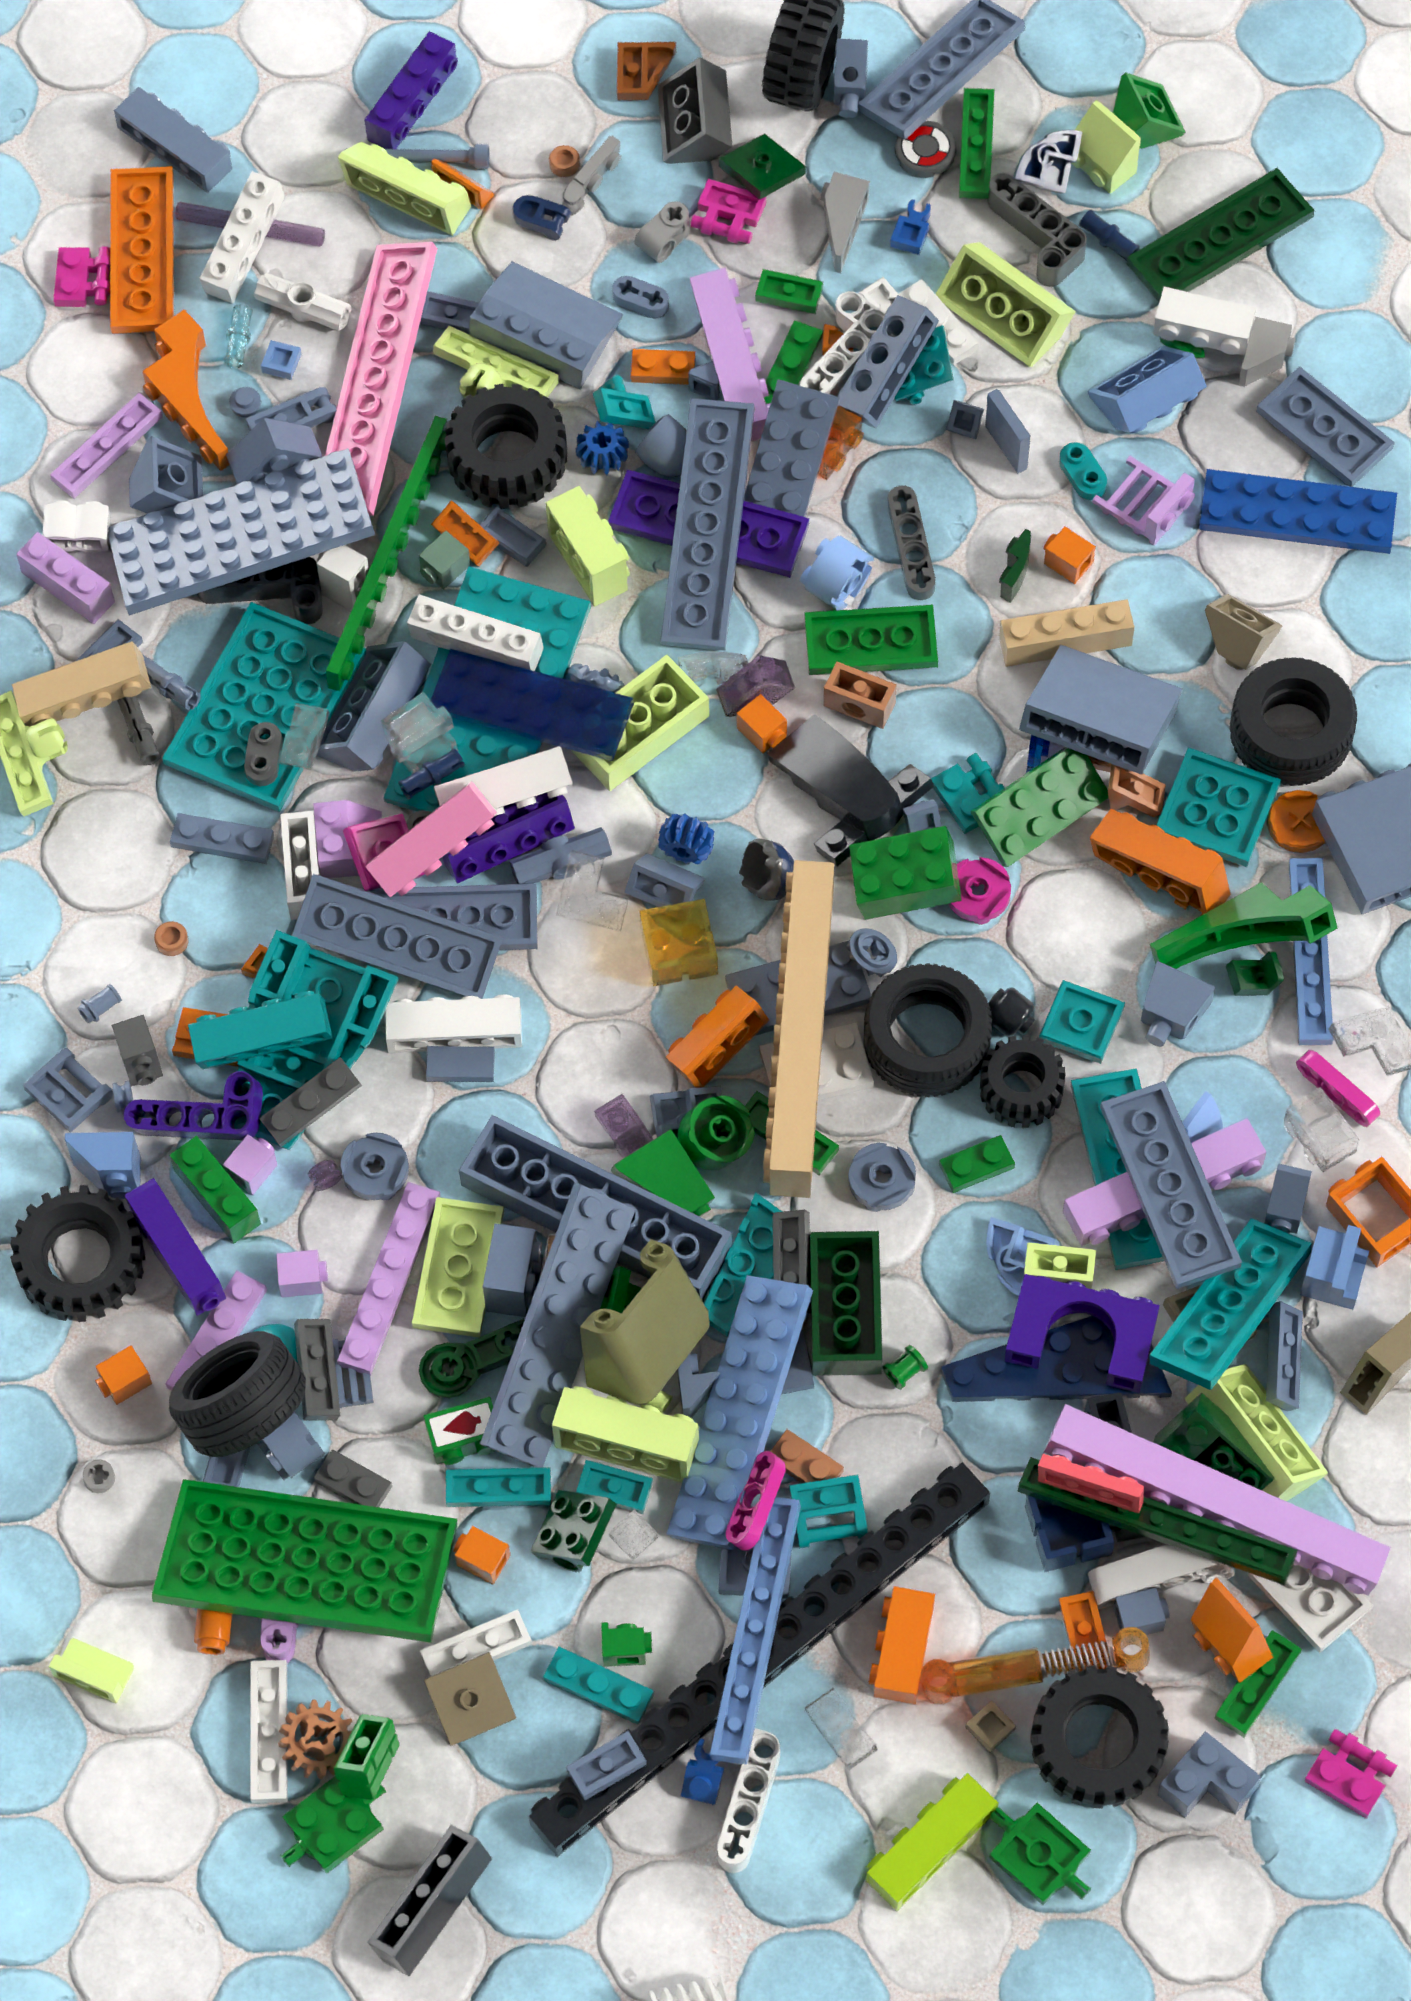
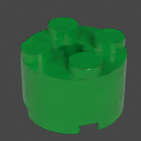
M717 1096L703 1100L685 1114L679 1125L678 1141L694 1165L716 1171L727 1167L742 1157L751 1147L755 1132L749 1117L751 1115L741 1102L729 1096Z

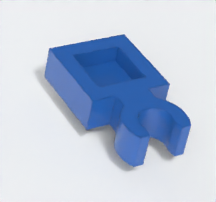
M911 199L907 205V217L900 215L890 239V247L920 255L929 231V223L926 221L930 218L931 204L927 203L922 212H917L914 210L915 200Z
M700 1738L694 1750L696 1760L689 1759L686 1767L681 1797L715 1805L719 1795L724 1768L716 1766L719 1761L712 1760L710 1754L704 1751L705 1739Z

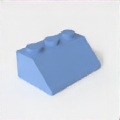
M1162 346L1087 392L1092 401L1116 429L1137 433L1145 429L1146 423L1154 418H1161L1170 414L1172 408L1179 403L1195 399L1198 396V392L1206 388L1207 385L1193 353Z

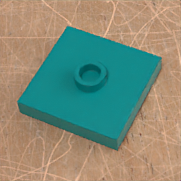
M1062 980L1039 1038L1043 1039L1045 1044H1051L1053 1047L1101 1064L1125 1008V1002Z

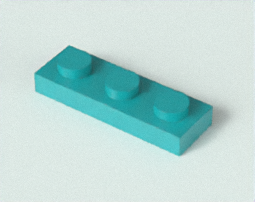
M550 1467L446 1470L447 1507L551 1505Z
M560 1646L557 1648L543 1676V1681L636 1725L640 1724L654 1696V1690Z

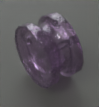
M334 1160L322 1161L309 1170L308 1177L312 1181L315 1180L313 1183L315 1190L323 1191L329 1189L342 1179L341 1172L335 1170L337 1165Z

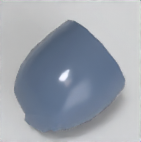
M667 414L653 425L649 434L636 448L635 453L654 472L666 477H679L682 473L687 430L677 420Z

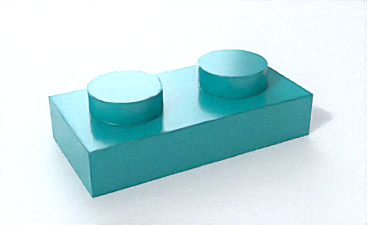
M586 1460L576 1493L608 1497L617 1504L616 1507L644 1514L653 1478Z

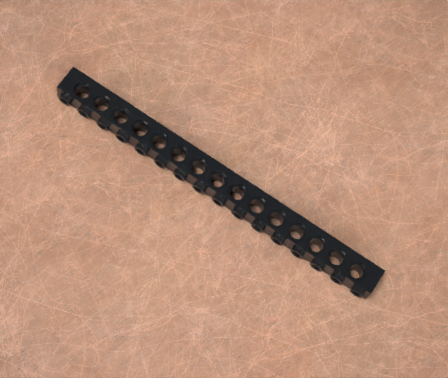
M963 1462L956 1468L949 1466L942 1471L936 1479L938 1482L929 1490L926 1487L920 1489L911 1498V1504L902 1512L900 1509L893 1511L884 1520L883 1523L885 1525L876 1533L873 1531L866 1533L858 1541V1547L849 1555L846 1552L839 1555L831 1563V1570L822 1577L820 1574L815 1575L805 1584L804 1592L796 1598L790 1596L780 1604L763 1688L989 1504L990 1491ZM949 1496L956 1501V1504L952 1507H944L939 1504L938 1500L941 1497ZM916 1518H924L929 1521L930 1525L927 1528L918 1529L911 1522ZM891 1539H896L902 1542L904 1546L900 1550L893 1551L888 1549L885 1543ZM864 1561H871L877 1568L873 1572H863L858 1566ZM836 1583H845L850 1587V1590L846 1594H837L831 1588ZM815 1604L822 1607L824 1611L819 1616H810L805 1612V1609L809 1605ZM789 1626L794 1628L797 1633L794 1637L787 1639L781 1637L778 1631L782 1627ZM734 1642L724 1650V1657L713 1665L712 1662L704 1665L697 1672V1679L686 1687L683 1684L676 1688L669 1695L668 1699L670 1701L660 1709L654 1707L642 1717L641 1725L633 1731L627 1729L620 1734L622 1735L629 1731L646 1759L647 1765L607 1787L602 1794L594 1795L585 1801L569 1776L559 1785L558 1789L560 1791L550 1799L543 1797L534 1804L530 1810L532 1813L529 1815L530 1826L556 1857H559L698 1743L700 1738H704L716 1728L726 1681L724 1675L728 1672ZM702 1693H711L716 1698L710 1705H702L696 1699ZM675 1715H683L688 1719V1723L683 1727L676 1728L669 1723V1720ZM649 1737L657 1738L661 1742L660 1746L655 1750H647L641 1744ZM565 1805H574L577 1807L578 1812L572 1818H564L559 1814V1810Z

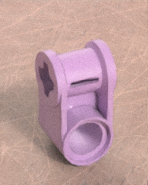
M261 1618L260 1641L266 1660H286L287 1663L292 1660L295 1654L296 1630L299 1623ZM276 1641H283V1643H280L279 1649H273L276 1646Z

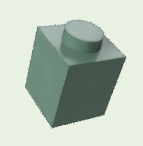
M444 531L419 554L421 575L429 583H436L443 590L470 566L469 549L447 531Z

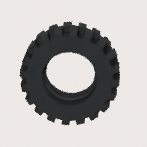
M784 0L774 24L775 27L771 34L763 70L762 94L768 101L806 112L815 110L819 106L834 68L837 38L841 39L843 16L845 13L842 0Z
M495 384L493 389L487 390L484 387L476 390L477 395L474 397L471 394L462 400V407H455L451 413V420L447 422L445 429L448 468L450 475L454 477L456 486L462 491L465 490L466 496L473 501L479 498L482 505L492 507L493 504H497L500 509H509V505L516 504L520 508L528 506L527 501L533 499L534 502H537L544 498V491L551 492L557 486V479L562 478L565 472V463H567L565 424H563L562 415L559 410L553 407V402L546 396L540 398L539 391L532 388L526 391L523 390L522 385L512 384V387H504V384ZM506 431L521 433L535 443L534 447L526 455L511 461L493 460L478 451V447L485 439L496 433Z
M1093 1665L1086 1666L1085 1670L1077 1672L1075 1669L1066 1673L1065 1678L1060 1681L1056 1680L1049 1687V1691L1045 1696H1042L1033 1718L1030 1743L1032 1744L1034 1763L1038 1764L1041 1777L1045 1782H1049L1054 1787L1053 1791L1059 1796L1065 1795L1072 1799L1071 1803L1080 1806L1082 1803L1091 1804L1092 1808L1102 1809L1103 1805L1112 1804L1113 1807L1123 1805L1124 1801L1130 1798L1135 1799L1156 1779L1167 1753L1169 1727L1168 1720L1164 1718V1708L1160 1700L1154 1698L1152 1695L1153 1690L1146 1683L1142 1685L1136 1680V1675L1127 1672L1126 1675L1117 1672L1118 1667L1107 1666L1106 1669H1097V1666ZM1106 1705L1122 1713L1129 1721L1133 1732V1745L1127 1758L1119 1765L1105 1770L1092 1769L1082 1765L1071 1755L1066 1744V1727L1071 1717L1085 1706Z

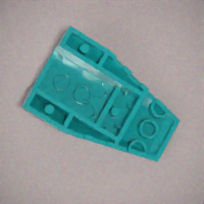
M278 930L275 931L249 992V1010L262 1007L264 1001L271 999H281L283 1002L295 999L294 995L300 992L313 991L314 994L319 993L325 1000L333 1039L238 1061V1071L247 1072L260 1082L262 1086L261 1117L339 1057L343 1059L349 1069L352 1068L373 1040L399 979L397 976L369 965L363 968L314 949L307 941ZM250 1082L241 1084L238 1089V1096H244L248 1093ZM246 1115L236 1119L234 1124L236 1130L244 1127L247 1121ZM260 1120L259 1130L254 1137L262 1138L271 1144L290 1150L304 1130L281 1147Z

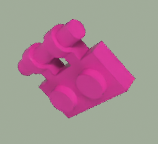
M708 179L698 201V210L706 212V216L703 218L693 215L690 226L700 229L701 233L709 236L714 233L727 237L729 242L737 244L740 241L750 244L753 232L743 230L742 228L744 224L752 227L757 226L766 205V197L759 200L748 190ZM718 216L732 220L731 226L717 222Z
M58 247L53 299L55 307H86L87 297H95L94 303L96 305H106L107 296L110 295L109 247H100L99 255L96 258H91L90 248ZM89 273H97L96 280L88 282Z
M1335 1728L1328 1741L1340 1747L1339 1751L1334 1755L1323 1748L1305 1777L1304 1782L1367 1819L1386 1786L1374 1779L1375 1775L1380 1771L1391 1778L1398 1765L1386 1759L1387 1755L1377 1749L1374 1752L1359 1743V1738L1351 1733L1346 1735ZM1350 1754L1368 1764L1364 1772L1346 1762Z

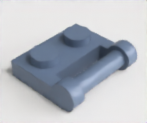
M68 1048L62 1049L23 1084L24 1090L70 1133L99 1106L109 1102L114 1095L113 1090L107 1084L102 1085L75 1060V1054ZM61 1069H66L92 1094L86 1099L58 1072Z

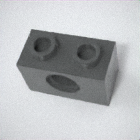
M144 1014L112 1024L114 1036L131 1087L135 1085H148L157 1078L162 1077L163 1073Z

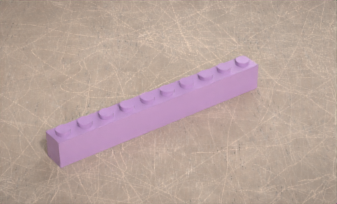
M1066 1404L1058 1416L1044 1450V1453L1048 1455L1063 1456L1077 1465L1084 1467L1095 1466L1106 1474L1118 1478H1132L1144 1486V1497L1296 1549L1297 1556L1293 1565H1300L1311 1570L1312 1574L1324 1580L1332 1579L1341 1583L1348 1591L1355 1594L1369 1595L1375 1588L1391 1548Z

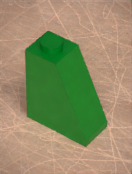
M671 1129L620 1160L611 1169L614 1175L699 1217L711 1210L709 1204L715 1199V1196Z

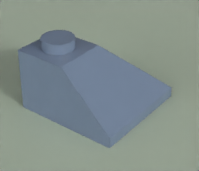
M153 436L149 437L129 478L130 507L148 514L177 505L183 501L202 497V456Z

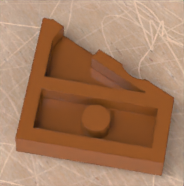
M617 42V100H648L676 54V42Z

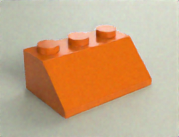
M735 986L731 991H724L717 998L716 1006L708 1014L704 1013L699 1016L693 1023L692 1030L685 1038H678L668 1050L669 1054L666 1056V1059L695 1088L704 1087L769 1022V1018L758 1002L738 986Z

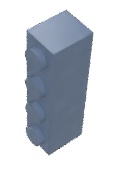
M138 86L114 109L118 129L172 166L208 193L232 170L231 153L225 144L212 140L200 126H193L187 122L178 110L174 108L169 109L162 104L159 97L154 93H147Z

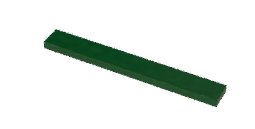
M1030 1457L1018 1484V1492L1282 1585L1286 1584L1297 1556L1296 1549L1147 1497L1143 1498V1504L1138 1514L1039 1482L1038 1465L1040 1460Z

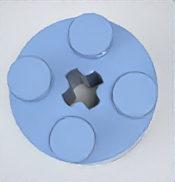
M837 536L831 541L825 538L819 544L815 553L818 557L813 565L808 566L802 573L800 582L805 585V589L835 610H843L848 606L843 601L849 595L855 598L866 583L872 570L868 562L874 561V557L844 537Z

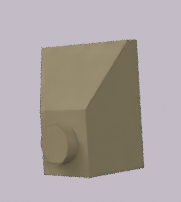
M1229 594L1213 601L1205 608L1218 654L1226 658L1225 662L1238 670H1247L1254 666L1283 626Z

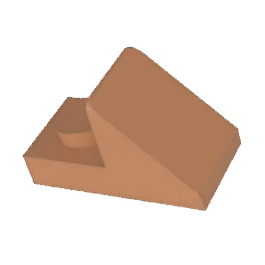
M1111 764L1108 785L1110 808L1118 810L1129 805L1152 817L1158 816L1162 813L1166 785L1145 774L1141 775Z

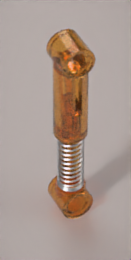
M1127 1627L1121 1629L1116 1636L1112 1637V1640L1107 1639L1105 1642L1101 1640L1099 1645L1095 1641L1093 1646L1091 1643H1088L1087 1647L1082 1644L1081 1648L1076 1645L1075 1649L1070 1646L1069 1650L1063 1647V1651L1057 1648L1056 1652L1051 1649L1050 1653L1045 1650L1044 1654H1041L1036 1647L952 1662L934 1659L928 1661L922 1667L920 1683L924 1696L929 1702L943 1705L955 1697L1043 1683V1679L1045 1677L1048 1678L1049 1674L1054 1677L1055 1673L1058 1676L1061 1675V1672L1066 1675L1067 1671L1071 1672L1075 1669L1077 1672H1080V1669L1085 1670L1086 1666L1096 1665L1097 1669L1098 1666H1101L1103 1669L1105 1665L1117 1666L1127 1672H1138L1143 1670L1150 1661L1149 1640L1142 1630L1136 1627ZM1128 1645H1137L1141 1648L1134 1655H1128L1123 1652V1649ZM936 1677L947 1679L946 1684L941 1687H933L930 1685V1682Z

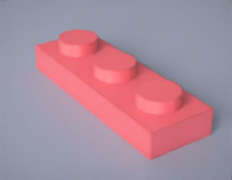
M1042 1454L1038 1465L1039 1482L1139 1514L1143 1504L1144 1486L1129 1477L1118 1478L1106 1474L1095 1466L1084 1467L1077 1465L1060 1455L1049 1456Z

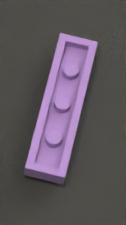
M138 393L50 474L52 482L75 499L163 417L162 410Z
M239 1271L235 1272L224 1290L227 1299L211 1310L165 1383L169 1390L172 1391L174 1385L184 1372L202 1356L220 1344L240 1335L267 1292L266 1285Z

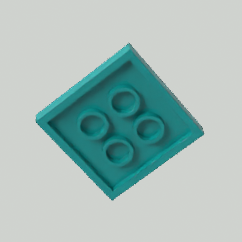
M1188 747L1157 826L1163 829L1165 833L1176 838H1186L1194 846L1205 851L1207 849L1215 851L1224 860L1248 867L1279 789L1281 779Z

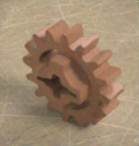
M316 1699L312 1700L308 1709L300 1703L296 1707V1714L289 1712L285 1717L288 1724H282L279 1729V1733L286 1737L280 1739L278 1747L287 1748L288 1750L282 1759L285 1761L292 1758L295 1763L291 1770L296 1771L300 1767L304 1768L305 1778H308L312 1771H316L318 1778L323 1779L327 1769L334 1776V1766L352 1732L347 1729L352 1723V1719L342 1720L340 1716L343 1708L340 1707L335 1712L331 1711L330 1701H327L320 1708ZM318 1718L324 1719L328 1722L321 1721ZM299 1724L302 1736L298 1742H295V1731ZM328 1735L322 1743L320 1741L308 1743L312 1736L318 1738ZM339 1736L340 1746L337 1754H335L334 1751L336 1749L333 1742ZM305 1756L315 1758L317 1761L311 1760Z

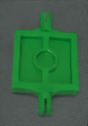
M335 1775L282 1816L285 1823L293 1831L297 1841L296 1844L280 1855L286 1865L291 1867L293 1863L306 1854L308 1857L316 1860L327 1874L383 1831L382 1824L374 1816L370 1807L372 1802L386 1793L382 1784L374 1799L367 1800L349 1797L341 1794L338 1785L339 1780L336 1779Z
M1038 1802L1024 1816L1017 1818L1015 1821L1002 1811L1000 1807L996 1808L995 1812L990 1815L989 1819L1005 1832L1001 1842L989 1854V1858L1040 1904L1044 1905L1056 1891L1065 1886L1073 1891L1081 1900L1090 1892L1092 1888L1076 1876V1872L1080 1864L1090 1855L1091 1849Z

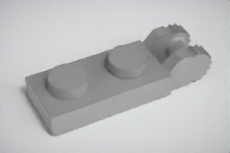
M609 136L576 174L566 190H564V202H562V205L570 209L572 216L573 214L576 215L577 212L579 213V210L584 207V197L589 191L595 192L603 180L602 176L608 169L612 171L618 165L621 159L619 154L621 141L614 136Z

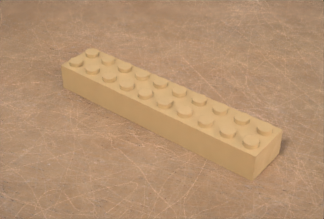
M794 860L793 872H787L786 902H784L783 912L784 926L781 937V963H779L778 975L779 989L776 999V1024L774 1025L773 1038L774 1052L771 1062V1087L769 1088L768 1100L769 1114L766 1124V1149L764 1150L763 1183H770V1195L802 1198H810L834 892V863Z

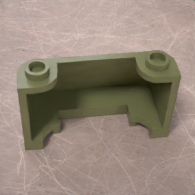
M652 1239L649 1240L640 1253L641 1265L644 1269L650 1271L651 1278L623 1313L610 1309H600L590 1314L580 1326L587 1387L634 1404L648 1403L659 1394L710 1326L708 1310L676 1254L670 1246Z

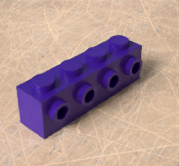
M431 31L426 34L364 119L367 141L383 149H397L416 121L422 116L434 96L438 94L450 74L456 69L458 58L456 57L455 43Z
M547 793L535 796L536 803L517 808L516 803L503 806L505 813L491 818L494 825L480 836L473 832L465 839L468 845L456 855L452 856L450 852L442 857L444 864L456 883L458 884L466 879H470L479 873L530 851L554 837L562 836L574 830L575 826L568 802L563 794L553 798H549Z

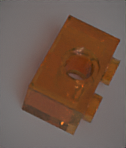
M840 405L837 406L828 440L837 442L826 444L818 475L826 480L834 471L838 472L843 467L847 453L851 448L856 449L864 436L862 432V418Z

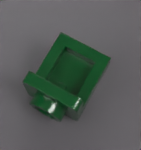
M1269 951L1260 960H1232L1226 965L1235 996L1269 995L1284 981L1283 970L1275 951Z

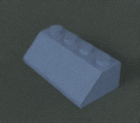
M405 641L367 646V654L313 750L314 755L353 771L374 770L381 763L385 748L389 741L397 734V726L403 715L410 710L412 699L417 690L426 681V673L431 666V663Z

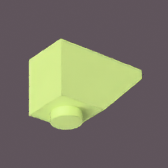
M1028 1242L1024 1274L1045 1276L1051 1280L1063 1283L1076 1281L1084 1284L1086 1288L1092 1289L1096 1250Z

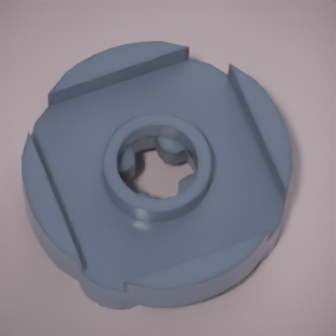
M384 1133L366 1134V1137L358 1141L355 1139L349 1143L342 1154L341 1170L345 1186L355 1195L367 1200H390L404 1186L409 1175V1162L406 1152L397 1139ZM375 1160H380L383 1169L376 1173H371L366 1165L368 1163L373 1164Z
M887 1143L870 1144L859 1150L852 1160L848 1176L849 1188L856 1200L872 1212L897 1208L905 1203L914 1192L916 1179L915 1164L910 1155L899 1147L896 1149L887 1146ZM881 1170L883 1174L889 1172L891 1176L888 1178V1182H876L874 1180L876 1178V1171Z

